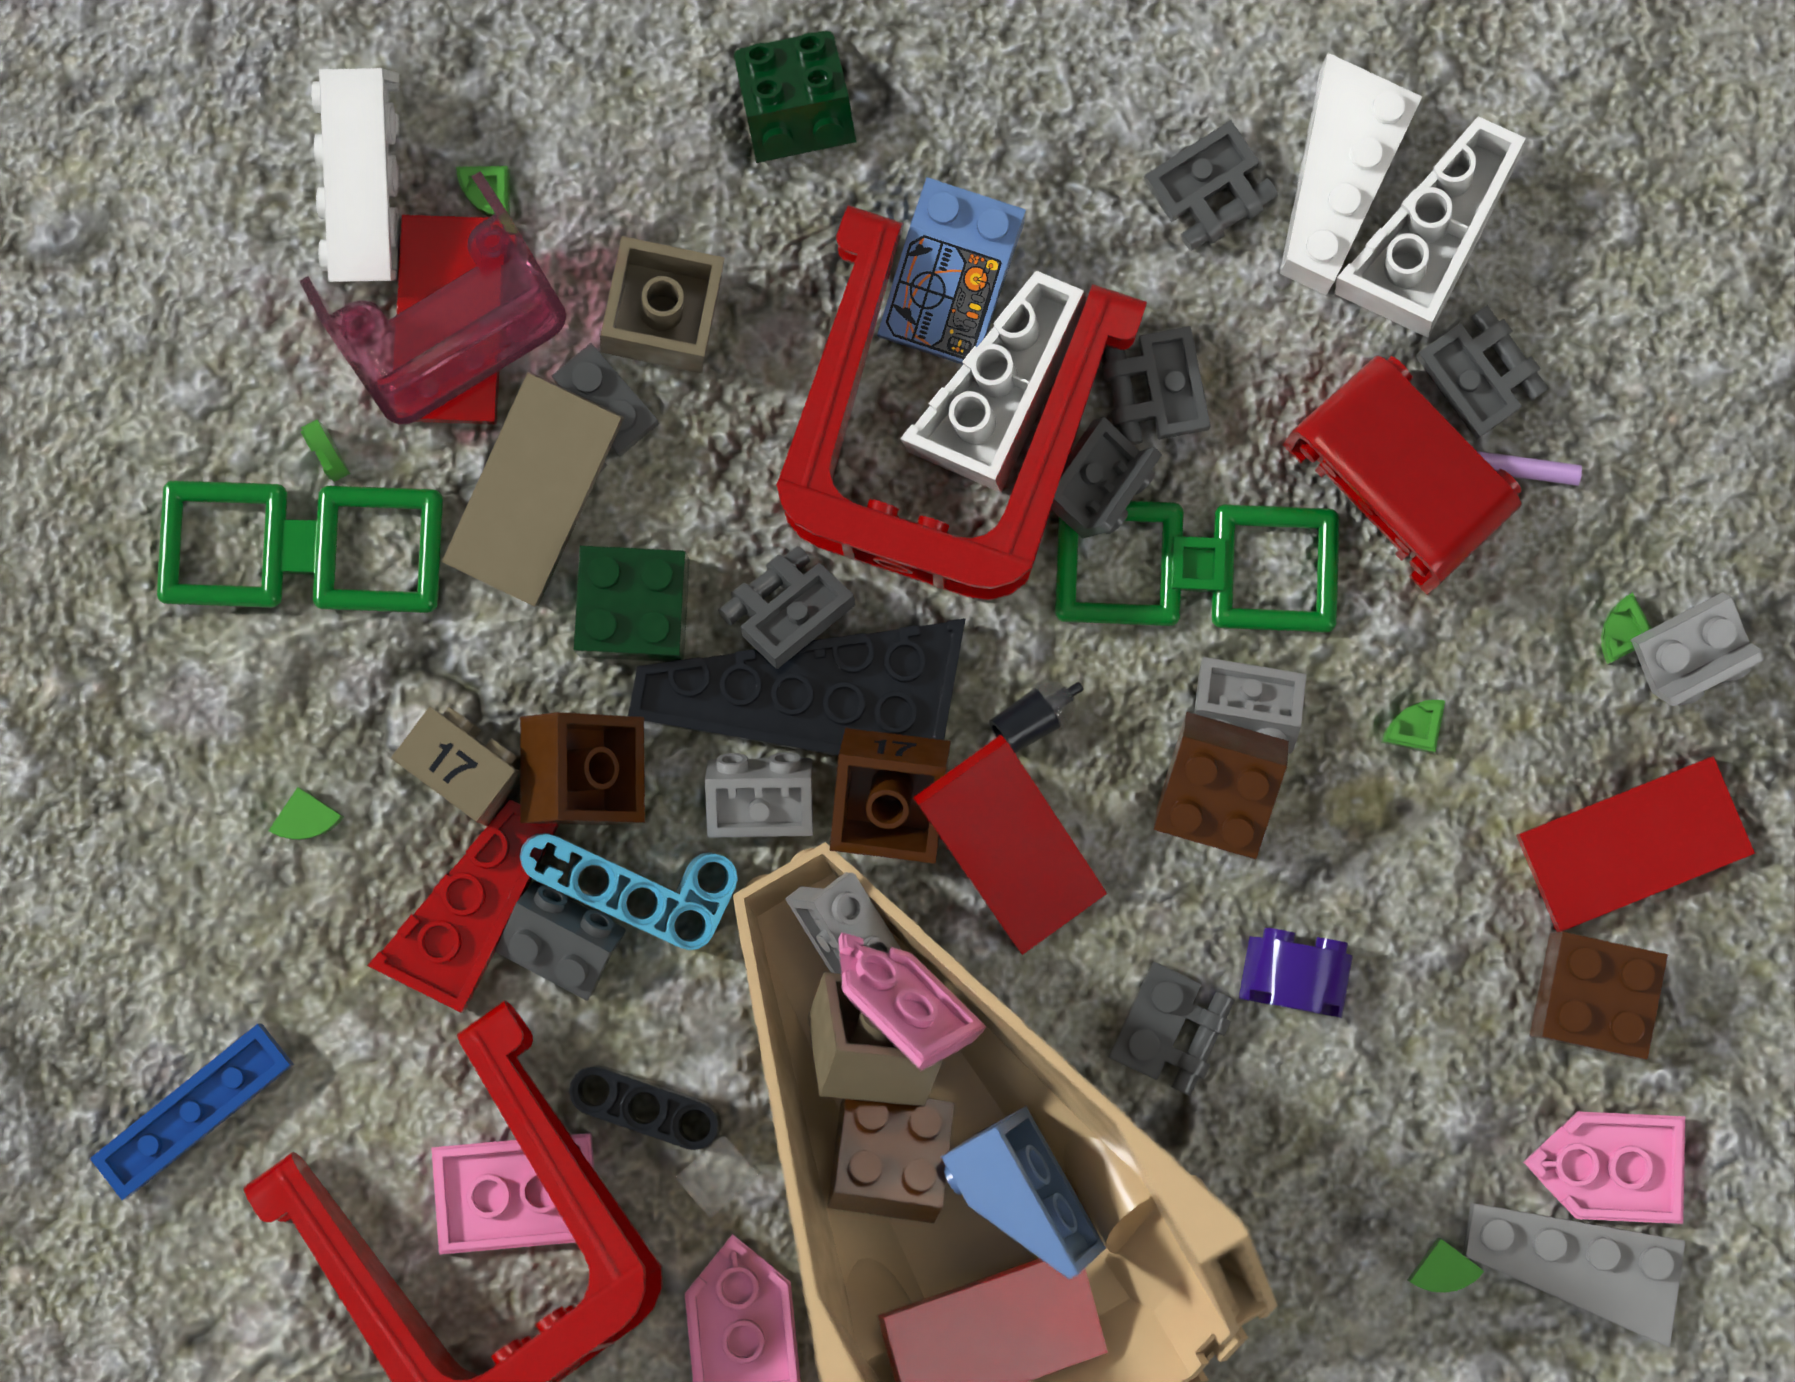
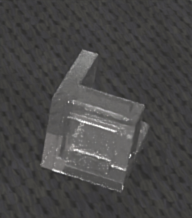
M722 1136L675 1178L711 1218L753 1181L761 1171L755 1164L752 1166L727 1137Z

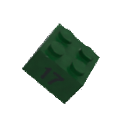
M580 545L574 652L579 657L665 662L684 659L690 559L686 551Z

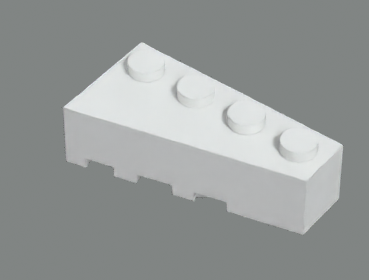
M1327 53L1319 73L1317 91L1308 128V137L1280 269L1281 275L1324 295H1327L1422 99V96L1330 53Z
M383 68L319 69V81H313L312 106L314 113H321L322 134H316L314 137V157L316 165L323 166L324 187L317 188L316 207L319 219H325L326 240L319 241L318 255L321 271H328V282L398 280L399 212L397 207H389V197H396L399 187V166L397 165L395 155H389V144H395L396 137L399 136V115L395 113L393 103L389 102V92L399 91V73Z
M1478 116L1433 167V171L1402 202L1401 207L1384 227L1380 228L1366 243V247L1351 264L1349 263L1338 275L1335 294L1429 338L1521 157L1526 138Z
M1035 271L993 323L994 327L978 347L974 346L962 361L963 365L945 388L941 387L928 403V409L916 424H911L900 438L907 452L1002 493L1064 360L1086 303L1084 290Z

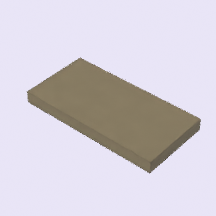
M527 372L442 562L534 607L539 606L625 417L540 376Z

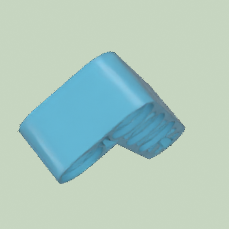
M539 833L533 835L526 840L520 852L521 865L527 875L534 880L686 950L699 949L712 938L738 880L737 871L733 863L725 856L711 852L702 853L692 859L676 892L552 834ZM547 842L555 845L553 854L567 863L570 861L571 852L580 855V858L570 868L566 885L557 882L564 872L553 866L546 865L542 872L535 870L537 861L530 856L534 847L543 849ZM709 862H717L724 869V883L715 891H704L698 883L699 870ZM598 865L604 868L607 873L606 887L598 894H585L578 885L579 874L587 866ZM644 887L650 889L655 897L653 910L643 917L632 916L626 904L629 894L637 888ZM684 911H697L703 923L700 933L692 939L678 937L675 932L677 917Z

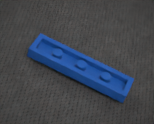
M262 1023L256 1024L93 1155L90 1160L121 1200H126L294 1064Z

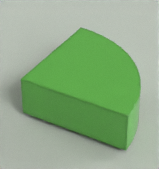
M508 166L456 167L460 187L469 202L478 211L491 218H505L506 221H510V170Z
M318 419L301 427L303 430L301 434L311 452L315 451L324 473L330 480L332 479L335 482L350 474L328 429Z
M1633 592L1615 604L1603 624L1601 646L1607 664L1635 651L1630 639L1652 629Z
M1425 700L1405 708L1389 723L1381 743L1429 753L1436 752L1445 701Z
M297 787L268 831L287 839H310L331 831L341 822L344 816L302 788Z
M1438 1237L1407 1281L1427 1291L1446 1293L1469 1286L1483 1274L1484 1270Z

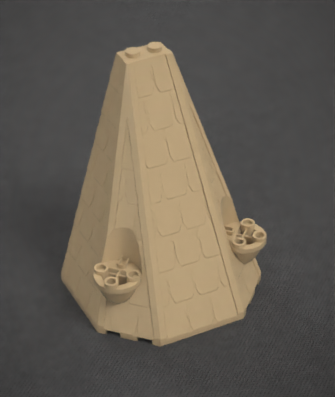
M826 842L816 848H808L797 853L788 864L770 874H763L753 878L746 884L744 889L733 894L754 1021L757 1026L764 1075L769 1092L779 1158L783 1168L790 1217L795 1234L805 1300L809 1310L821 1382H895L877 1315L1039 1259L1038 1256L968 1206L963 1195H958L951 1188L947 1179L943 1208L934 1224L827 1208L842 1098L822 1097L819 1095L808 1015L823 973L830 971L785 898L801 886L824 889L845 872L854 873L900 949L912 953L986 1026L984 1031L971 1044L942 1059V1064L928 1096L930 1099L955 1102L949 1151L972 1135L1027 1106L1106 1247L1085 1269L1108 1353L1029 1382H1208L1203 1369L1214 1355L1219 1362L1227 1361L1248 1338L1242 1325L1257 1316L1259 1319L1267 1318L1278 1306L1248 1231L1242 1221L1208 1191L1202 1179L1187 1173L1183 1166L1132 1123L1128 1116L1027 1027L1023 1020L924 933L920 926L875 888L865 876L836 851H830V846Z

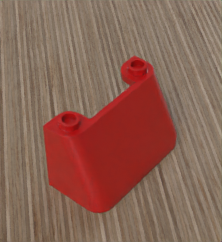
M1375 356L1292 430L1283 446L1300 464L1306 458L1313 463L1316 460L1319 461L1320 464L1315 469V472L1321 478L1327 475L1398 549L1395 555L1401 561L1410 555L1412 559L1409 563L1414 571L1409 577L1427 595L1440 585L1521 507L1522 503L1518 494L1522 489L1517 481L1505 470L1499 469L1496 472L1410 383L1412 375L1398 359L1391 356L1386 360L1381 356Z

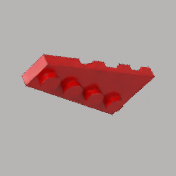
M509 800L466 850V854L439 881L429 897L414 914L408 917L397 930V934L382 951L377 953L367 966L460 1013H464L495 953L516 902L526 892L532 880V877L527 875L521 865L520 852L523 844L535 834L548 833L554 835L559 824L521 823L520 804ZM547 842L543 849L535 847L532 849L530 856L537 861L535 870H537L550 843Z

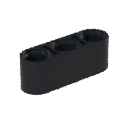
M597 1065L584 1068L575 1074L570 1083L569 1094L571 1102L581 1112L685 1149L698 1150L705 1148L716 1140L721 1131L722 1122L720 1114L710 1103L606 1066ZM593 1074L603 1077L609 1085V1096L601 1105L591 1104L583 1095V1083ZM641 1092L651 1093L659 1101V1115L653 1122H642L633 1114V1100ZM700 1110L709 1118L711 1124L710 1131L704 1139H691L684 1133L682 1120L688 1111Z

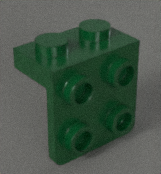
M832 32L805 33L801 36L777 41L756 43L748 47L739 48L734 52V61L756 163L857 142L847 86Z

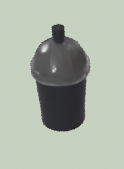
M1057 681L1038 682L1031 687V691L989 720L990 727L995 737L1002 735L1016 754L1057 729L1062 730L1068 726V721L1072 718L1076 709L1074 696L1084 689L1079 682H1076L1069 688Z

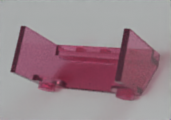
M481 171L471 177L494 215L477 225L468 238V251L477 267L388 320L378 305L366 300L351 302L333 313L309 276L299 281L322 325L384 416L393 423L409 424L421 419L556 336L565 324L566 311L563 304Z

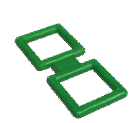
M172 480L163 487L157 598L164 604L273 608L278 606L282 600L283 574L314 575L313 603L319 609L431 613L437 608L443 497L438 490L324 486L318 494L317 521L286 520L288 493L286 488L280 484ZM183 502L266 504L261 586L179 584ZM339 507L421 510L417 592L334 589Z
M1130 501L1126 507L1128 516L1125 521L1162 523L1160 605L1076 602L1079 535L1060 517L1058 519L1055 614L1062 622L1174 626L1180 620L1181 591L1212 592L1211 619L1218 628L1328 633L1333 631L1337 625L1340 517L1334 509L1224 504L1215 511L1214 538L1183 536L1184 511L1178 503ZM1235 526L1318 529L1316 611L1233 608Z

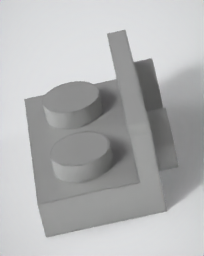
M1724 592L1630 639L1651 692L1671 706L1691 704L1702 698L1705 693L1704 691L1723 681H1735L1746 676L1751 671V667L1765 660L1762 650L1749 642L1731 596Z
M1203 657L1199 670L1194 714L1289 741L1288 753H1292L1302 724L1307 674Z
M781 752L771 755L770 758L748 759L746 755L740 753H728L720 755L717 759L708 760L705 775L707 838L813 836L811 758H801L800 755L791 752Z
M845 872L824 889L801 886L785 898L830 973L841 974L838 939L841 933L863 938V946L886 953L889 952L891 947L900 949L854 873Z

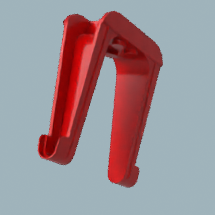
M848 205L840 223L836 240L839 256L844 261L854 264L776 484L787 522L801 539L818 549L967 598L991 601L1012 595L1029 580L1052 510L1051 506L1068 455L1071 452L1105 346L1117 350H1126L1133 345L1147 301L1092 284L1003 516L997 526L985 535L974 538L957 537L948 532L950 526L942 521L919 516L918 522L914 523L900 518L897 507L874 499H869L867 507L843 497L833 485L836 465L904 226L902 222Z
M504 1000L459 1032L457 1038L583 1253L589 1268V1286L584 1298L576 1307L574 1304L565 1309L561 1306L537 1322L535 1325L540 1334L533 1339L530 1335L522 1340L516 1338L491 1356L496 1364L484 1374H475L463 1369L452 1358L308 1164L297 1153H290L244 1186L246 1198L261 1221L273 1222L277 1220L286 1222L292 1220L391 1382H560L639 1326L655 1309L663 1288L661 1263L656 1259L598 1173L585 1158L579 1146L576 1145L564 1124L517 1058L532 1046L533 1034L515 1008L507 1000Z

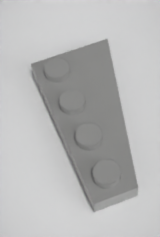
M1470 1203L1462 1255L1670 1348L1686 1241Z

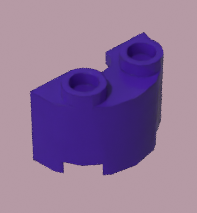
M1264 927L1263 938L1249 936L1238 999L1342 1018L1353 955L1346 953L1348 943L1317 937L1315 947L1294 943L1296 933Z

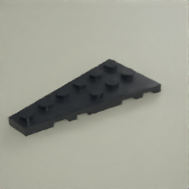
M966 618L923 626L901 627L896 630L813 640L778 669L755 649L705 658L696 657L637 666L628 716L644 717V722L838 757L845 728L944 740Z

